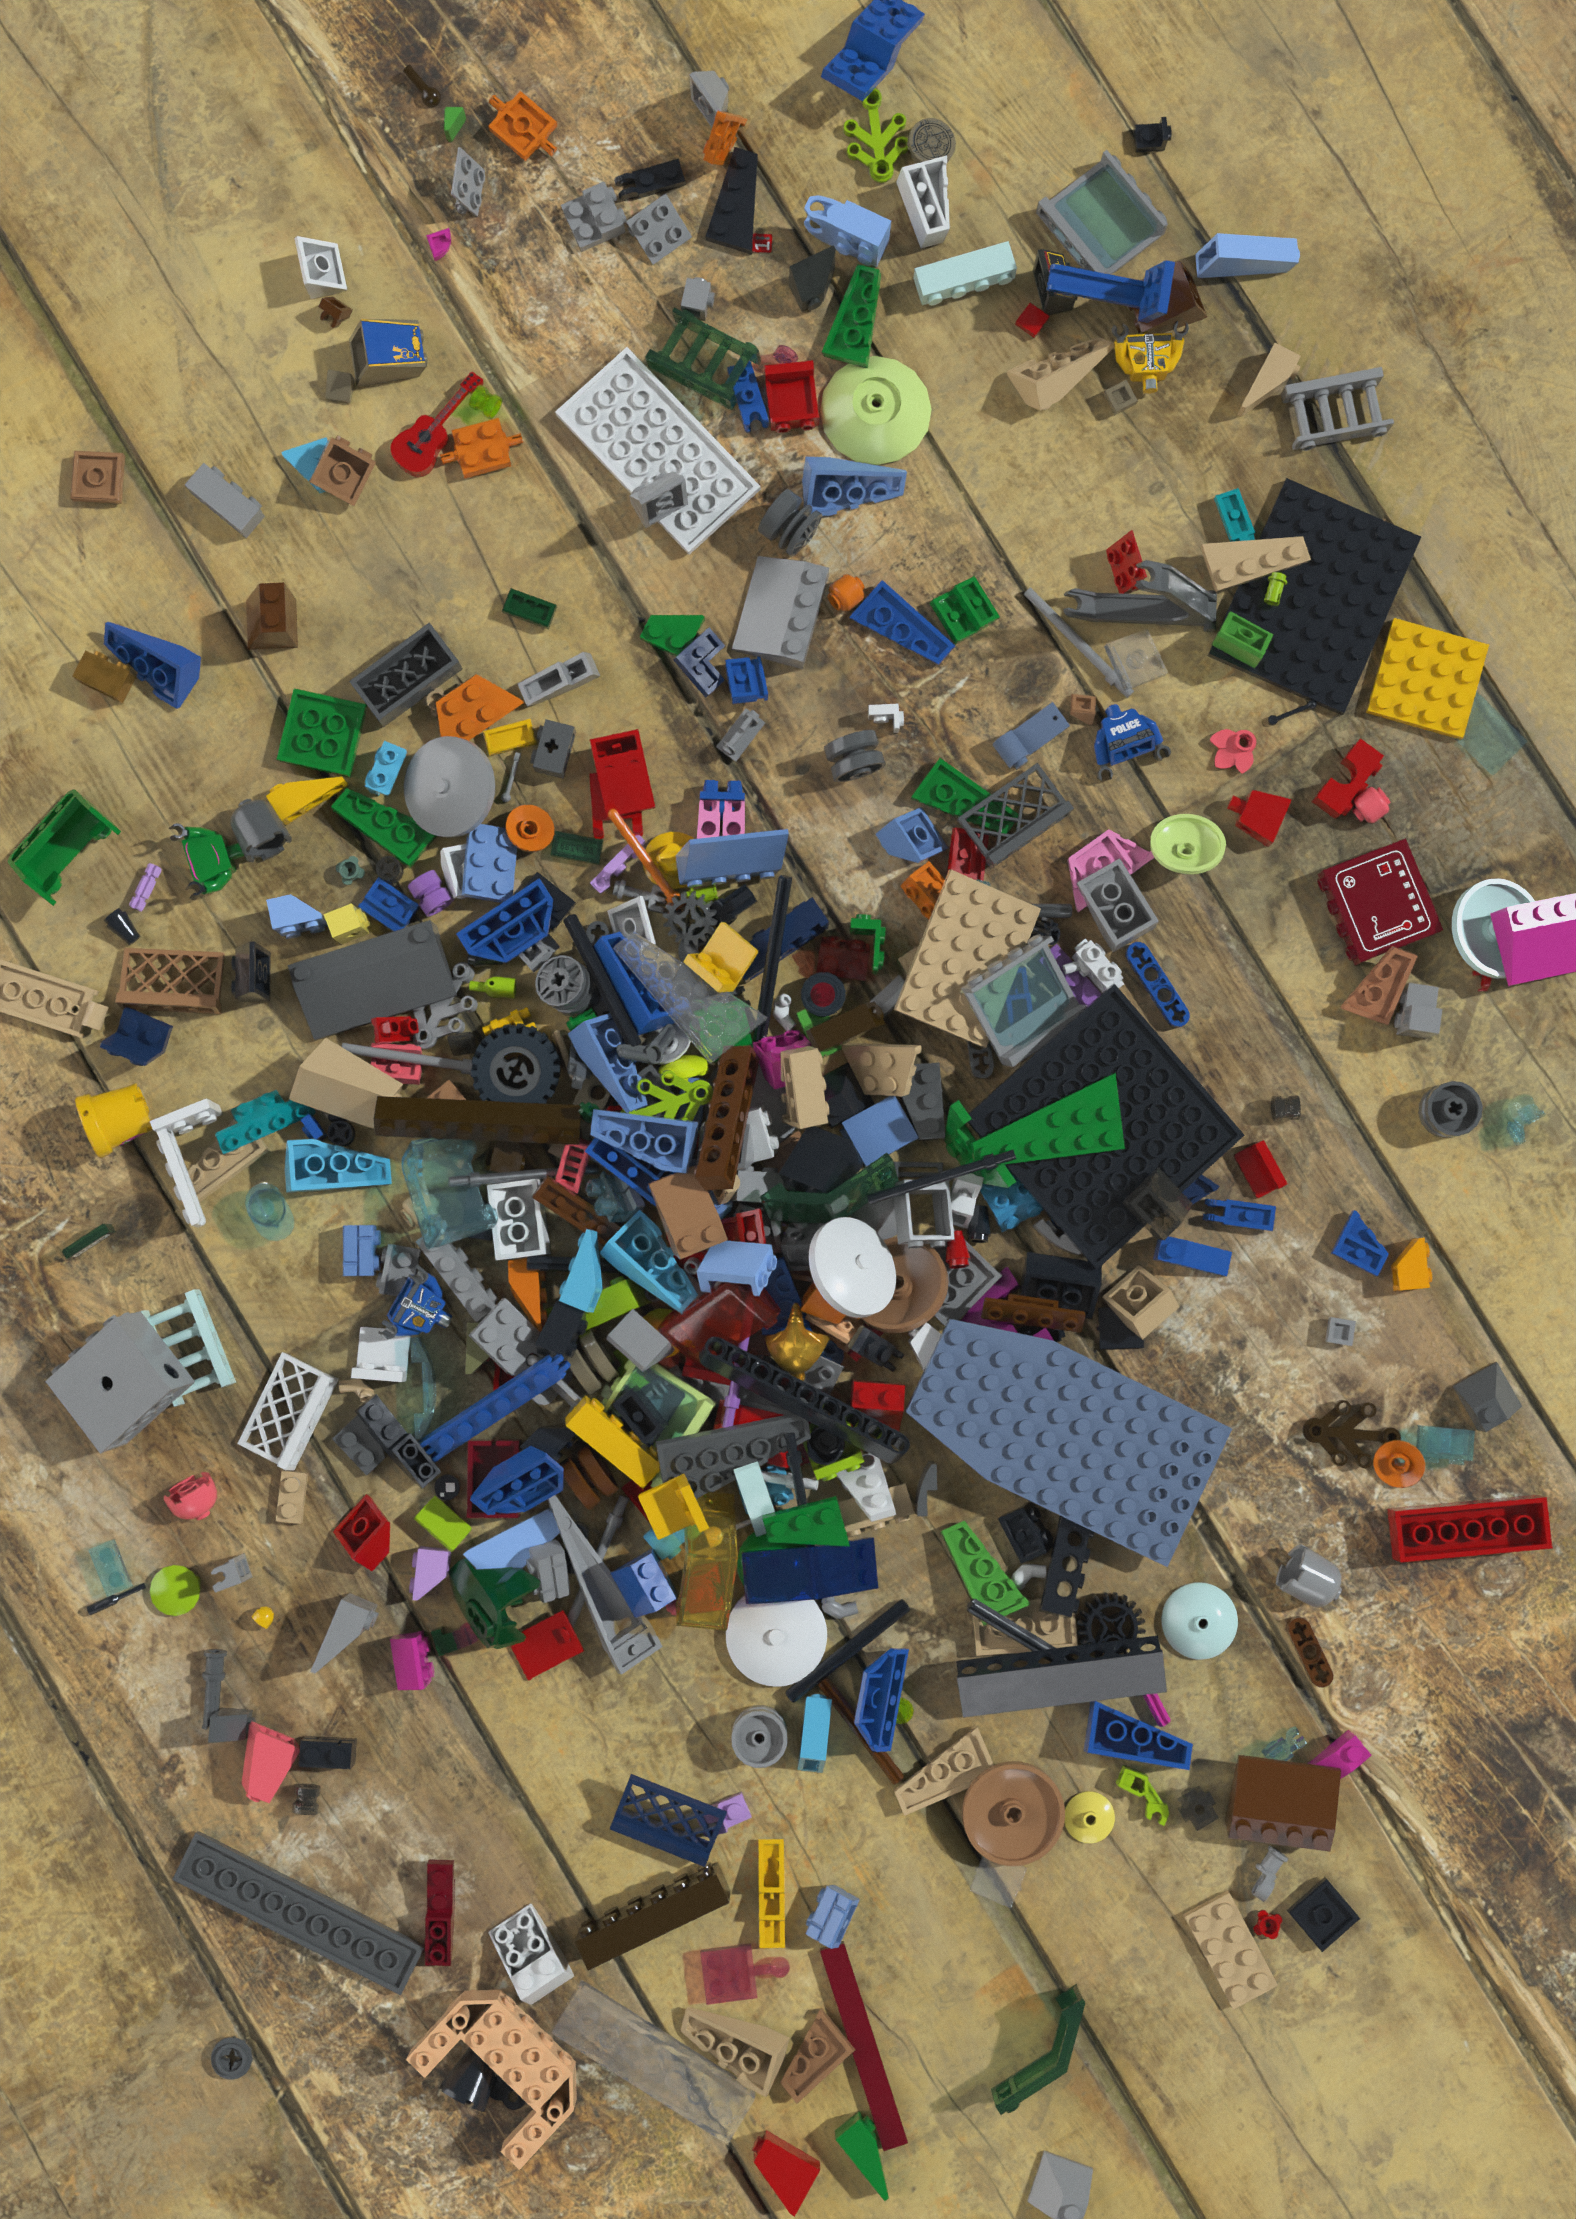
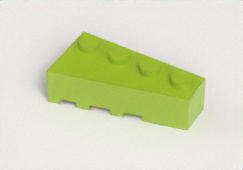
M624 1276L609 1281L611 1286L602 1289L594 1313L585 1312L586 1321H588L586 1331L611 1319L627 1314L632 1309L652 1303L645 1296V1288L630 1278L625 1279ZM553 1307L546 1309L548 1317Z

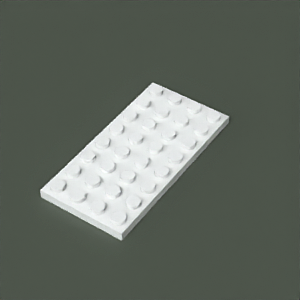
M628 347L555 411L556 416L630 494L641 485L647 486L654 482V478L662 473L668 474L673 471L683 475L686 482L688 505L661 519L658 523L689 555L761 490V486Z

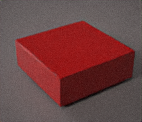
M1029 303L1016 320L1015 325L1035 339L1050 316L1032 303Z

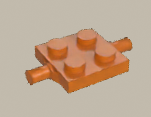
M521 91L506 103L502 102L496 95L489 99V104L498 110L496 118L488 125L490 132L524 161L540 147L550 156L554 155L553 152L557 151V147L547 139L557 127V121Z
M499 418L451 430L455 442L454 451L440 454L443 465L457 461L461 466L464 478H469L511 467L509 447L523 444L521 433L506 437Z

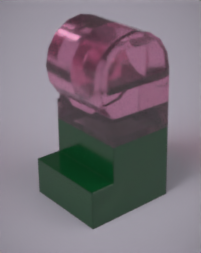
M467 1621L461 1627L445 1632L444 1626L431 1631L438 1656L467 1647L479 1640Z

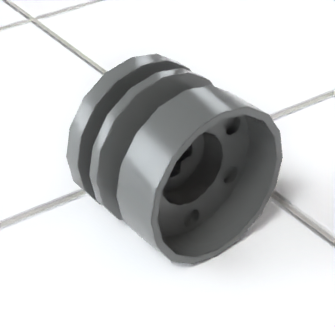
M786 489L777 497L765 513L759 524L758 532L770 541H774L782 535L778 546L780 549L787 547L786 553L793 557L810 542L821 522L822 514L817 510L811 514L813 509L811 505H806L799 511L802 499L790 489Z
M560 955L550 958L543 963L537 973L535 985L540 999L565 1016L576 1017L589 1008H594L598 1002L600 993L588 969L570 956Z

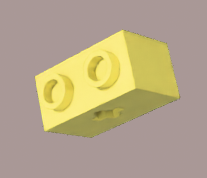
M352 903L323 914L332 938L341 945L369 934L367 927L370 926V922L366 913L362 912L361 908H356Z

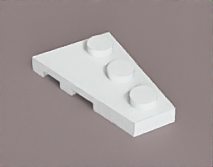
M870 1453L864 1454L862 1456L865 1462L860 1464V1468L851 1472H847L845 1469L836 1473L844 1489L849 1491L857 1505L871 1522L896 1515L878 1457Z

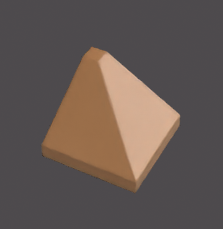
M1071 694L1070 714L1088 725H1093L1096 696Z

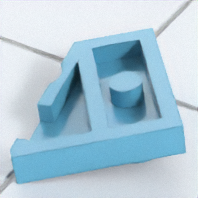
M322 438L283 451L282 455L287 462L309 481L328 440L327 438ZM311 483V485H312L319 493L326 492V491H324L323 489H321V488H319V487H317V486H315V485H313V484Z

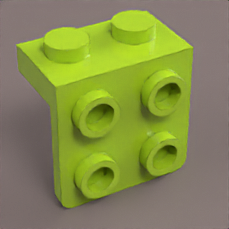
M809 1424L810 1433L817 1425ZM806 1440V1441L803 1442V1444H804V1447H805L806 1452H807L808 1449H807V1440ZM845 1441V1449L842 1456L832 1464H816L809 1457L816 1479H822L823 1481L837 1477L836 1473L845 1469L847 1472L854 1471L861 1467V1463L865 1462L860 1448Z

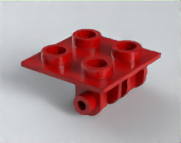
M1131 530L1106 549L1107 560L1111 565L1114 582L1119 594H1125L1130 589L1132 592L1139 590L1135 586L1136 581L1147 578L1145 569L1137 568L1136 566L1137 563L1142 562V558L1133 530Z

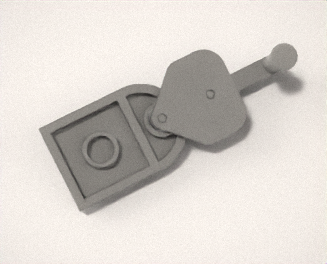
M502 1298L468 1335L506 1373L514 1377L545 1357L536 1351L535 1343L540 1332L506 1298ZM570 1367L565 1371L566 1375L563 1379L532 1398V1400L539 1405H547L559 1394L571 1406L570 1413L582 1400L567 1385L573 1376Z

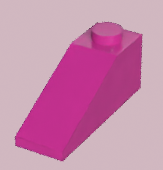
M1347 1730L1308 1764L1340 1768V1779H1342L1372 1755L1356 1735Z

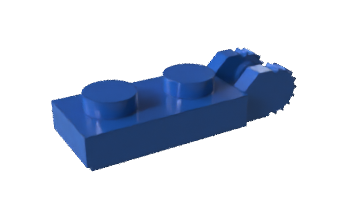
M1205 1199V1205L1224 1207L1223 1216L1203 1214V1220L1221 1222L1222 1225L1273 1231L1276 1206L1228 1199L1225 1201Z

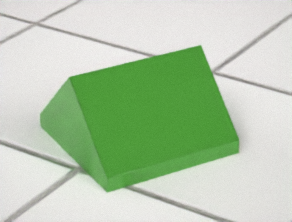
M1230 611L1211 645L1255 668L1263 658L1273 634Z

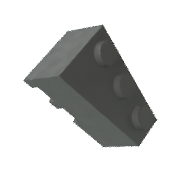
M940 1063L914 1064L917 1067L915 1075L911 1080L910 1093L900 1096L911 1125L919 1137L918 1141L943 1140L945 1138Z

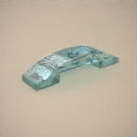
M410 1337L411 1363L422 1362L424 1412L414 1414L415 1439H421L427 1433L434 1415L436 1376L426 1346L420 1337Z

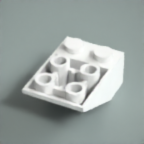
M529 1904L488 1932L521 2001L532 2005L574 1977L563 1952L532 1904Z

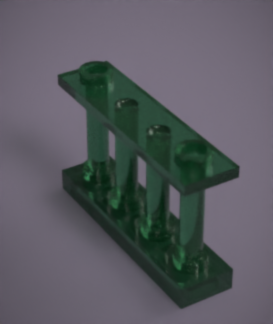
M674 307L672 313L675 322L678 324L662 351L655 352L649 349L645 356L648 367L733 410L737 403L733 388L749 361L757 365L761 363L758 348L750 342L743 343L696 319L688 310L683 309L681 311ZM687 328L697 333L698 336L684 360L677 363L671 360L670 355ZM709 339L718 344L719 347L705 371L698 374L692 371L691 366L706 340ZM730 350L740 355V358L726 382L719 385L713 382L712 377L727 351Z

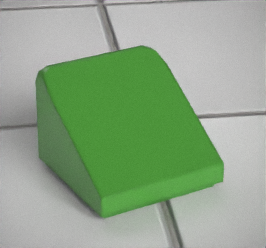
M446 107L444 109V132L448 142L453 141L466 121L463 107Z

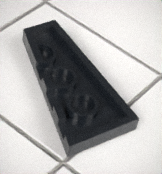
M734 147L705 236L708 242L751 255L758 165L757 153Z

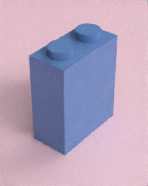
M889 1096L841 1123L843 1129L839 1130L842 1137L852 1141L865 1168L919 1138L896 1096Z

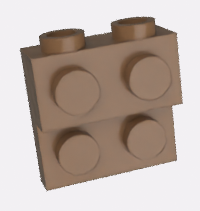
M338 435L335 439L329 437L309 482L344 502L355 506L376 461L372 460V454L364 449L359 448L356 451L349 447L350 442Z

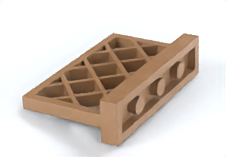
M124 948L119 993H116L115 1002L121 1009L129 1007L134 1010L221 1014L222 1004L220 1003L225 954L224 952ZM131 955H141L146 960L135 970L130 966ZM160 956L167 957L170 963L158 971L152 962ZM183 958H191L195 964L183 972L177 963ZM208 959H218L217 967L210 973L201 966ZM150 965L156 974L147 982H144L138 974ZM175 966L182 975L170 984L163 975ZM197 968H200L206 974V977L195 985L188 976ZM135 976L143 984L136 991H126L127 983ZM161 977L168 986L161 992H153L149 986ZM186 979L192 985V988L185 994L178 993L174 987ZM211 980L215 985L214 995H204L199 988Z

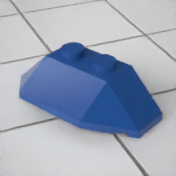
M539 878L456 933L469 955L507 963L548 936L553 898Z
M596 1137L585 1150L587 1154L654 1206L656 1204L648 1184L676 1173L660 1170L654 1167V1165L638 1159L632 1154Z
M529 1446L493 1467L471 1495L470 1501L487 1515H495V1512L506 1514L526 1512L563 1491L564 1468L547 1453Z
M890 1648L868 1665L863 1672L854 1724L874 1752L891 1751L909 1652V1649Z

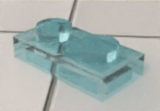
M115 1539L88 1550L107 1597L133 1586Z

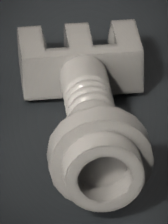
M621 879V882L616 880L612 895L617 896V899H622L623 895L634 898L643 896L644 901L649 902L647 910L664 913L665 908L656 906L657 902L667 903L666 898L658 896L659 893L664 894L659 886L653 885L652 891L648 892L626 886V880Z

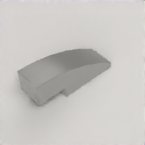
M582 652L563 663L557 662L518 683L526 705L529 707L578 688L600 677L592 655Z

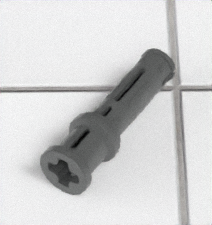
M208 1649L204 1651L206 1667L202 1677L206 1681L202 1729L205 1730L210 1727V1716L216 1713L220 1706L221 1681L224 1680L226 1675L223 1672L224 1657L227 1656V1651L222 1649Z

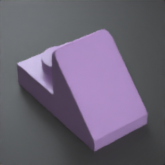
M742 1792L712 1805L727 1811L718 1835L727 1833L729 1827L752 1818ZM712 1815L703 1816L708 1824L717 1822L719 1819Z

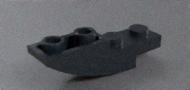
M373 1394L355 1410L356 1414L368 1427L367 1431L421 1489L441 1473L440 1469L412 1434L405 1431L377 1394Z

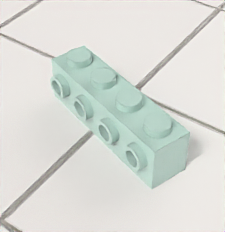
M1009 241L915 268L913 279L921 304L936 305L946 298L952 297L956 299L970 291H984L994 284H1008L1015 279L1017 266Z

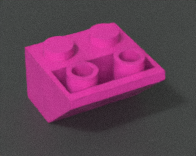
M788 1030L784 1034L764 1037L760 1041L753 1042V1048L760 1059L759 1065L764 1078L774 1090L786 1086L785 1081H781V1051L806 1046L813 1047L811 1042L799 1030Z
M424 1630L394 1635L390 1639L397 1689H425L432 1681L431 1678L435 1676L433 1662H429L427 1652L431 1651L429 1637H425Z

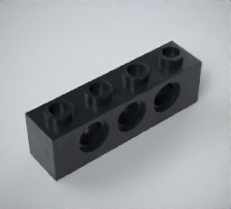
M1059 1516L1039 1611L1069 1619L1072 1617V1613L1077 1614L1080 1599L1076 1598L1078 1588L1082 1589L1085 1574L1081 1573L1083 1563H1088L1090 1549L1086 1547L1088 1538L1093 1539L1094 1532L1062 1516ZM1069 1533H1076L1080 1537L1079 1546H1071L1068 1543L1067 1537ZM1064 1558H1071L1074 1561L1075 1568L1073 1571L1064 1570L1062 1567ZM1059 1583H1066L1069 1586L1070 1592L1067 1597H1062L1057 1593V1585Z

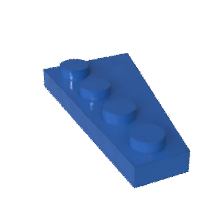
M883 580L849 617L853 621L937 665H940L956 647Z

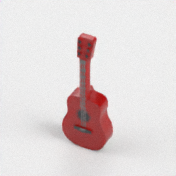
M474 372L469 373L460 384L461 388L435 419L428 415H421L411 428L401 432L393 439L390 447L391 454L396 464L404 472L414 477H424L433 470L439 452L449 441L443 424L469 393L472 394L484 384L483 379Z

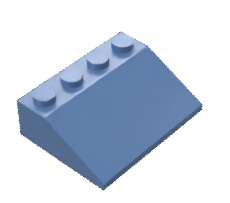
M788 829L688 840L675 855L680 885L687 884L688 888L702 886V882L710 881L712 885L726 883L728 879H736V882H745L751 880L750 877L760 876L762 880L774 878V874H777L782 868L789 836Z

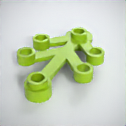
M875 88L862 101L863 107L868 110L871 135L859 127L858 123L853 119H849L844 123V134L848 137L855 136L874 150L875 159L862 151L858 143L853 142L847 147V156L851 160H859L870 168L869 173L874 181L885 183L893 176L894 162L901 154L908 152V138L900 136L895 141V147L886 157L884 156L885 146L897 131H902L905 128L906 117L902 113L893 115L892 122L881 134L878 108L881 105L882 95ZM872 99L875 100L876 103L869 104L867 101ZM899 119L902 120L903 123L898 125L895 123V121ZM854 126L855 129L853 131H849L847 127ZM905 143L906 147L900 148L898 144ZM857 149L858 153L852 154L850 150ZM879 169H884L886 172L884 174H880L877 171Z
M665 1070L660 1076L662 1083L667 1086L675 1085L686 1092L674 1095L653 1085L646 1078L640 1079L637 1082V1090L641 1094H650L663 1101L629 1113L653 1116L666 1111L663 1117L674 1119L680 1105L690 1102L684 1117L680 1119L693 1121L699 1106L707 1104L712 1099L713 1089L707 1081L696 1080L691 1083L676 1076L673 1071ZM667 1073L673 1075L671 1082L664 1081V1076ZM643 1082H648L649 1088L646 1091L640 1089V1085ZM700 1088L705 1090L703 1097H697L696 1095L697 1090Z

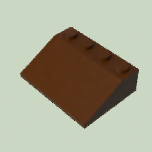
M1238 1755L1225 1816L1228 1838L1331 1852L1336 1829L1341 1769Z

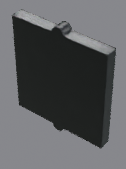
M1110 1307L1098 1308V1326L1096 1330L1099 1331V1349L1144 1348V1339L1142 1340L1132 1332Z

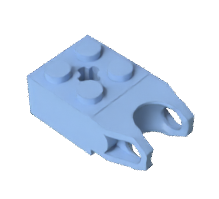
M819 195L810 196L804 207L808 215L804 225L808 232L822 242L831 246L834 245L839 253L856 257L864 265L877 267L889 243L891 220L848 200L843 204L834 199ZM814 202H819L823 204L824 211H811L810 206ZM810 220L817 223L820 228H813L809 223Z

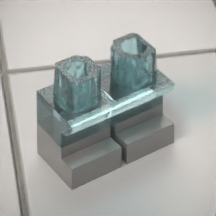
M602 1171L598 1179L589 1180L585 1187L588 1196H598L599 1198L594 1204L597 1216H607L610 1223L628 1222L639 1209L643 1211L645 1207L639 1193L617 1176L607 1175L605 1171Z

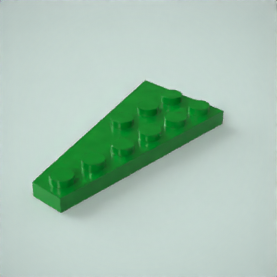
M1116 1073L971 1142L973 1162L983 1159L985 1155L991 1153L996 1155L1014 1149L1016 1159L1004 1164L1125 1149Z

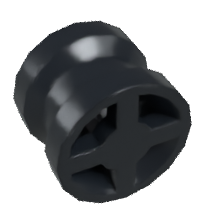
M336 1121L328 1128V1138L335 1145L348 1146L355 1140L356 1131L350 1123Z

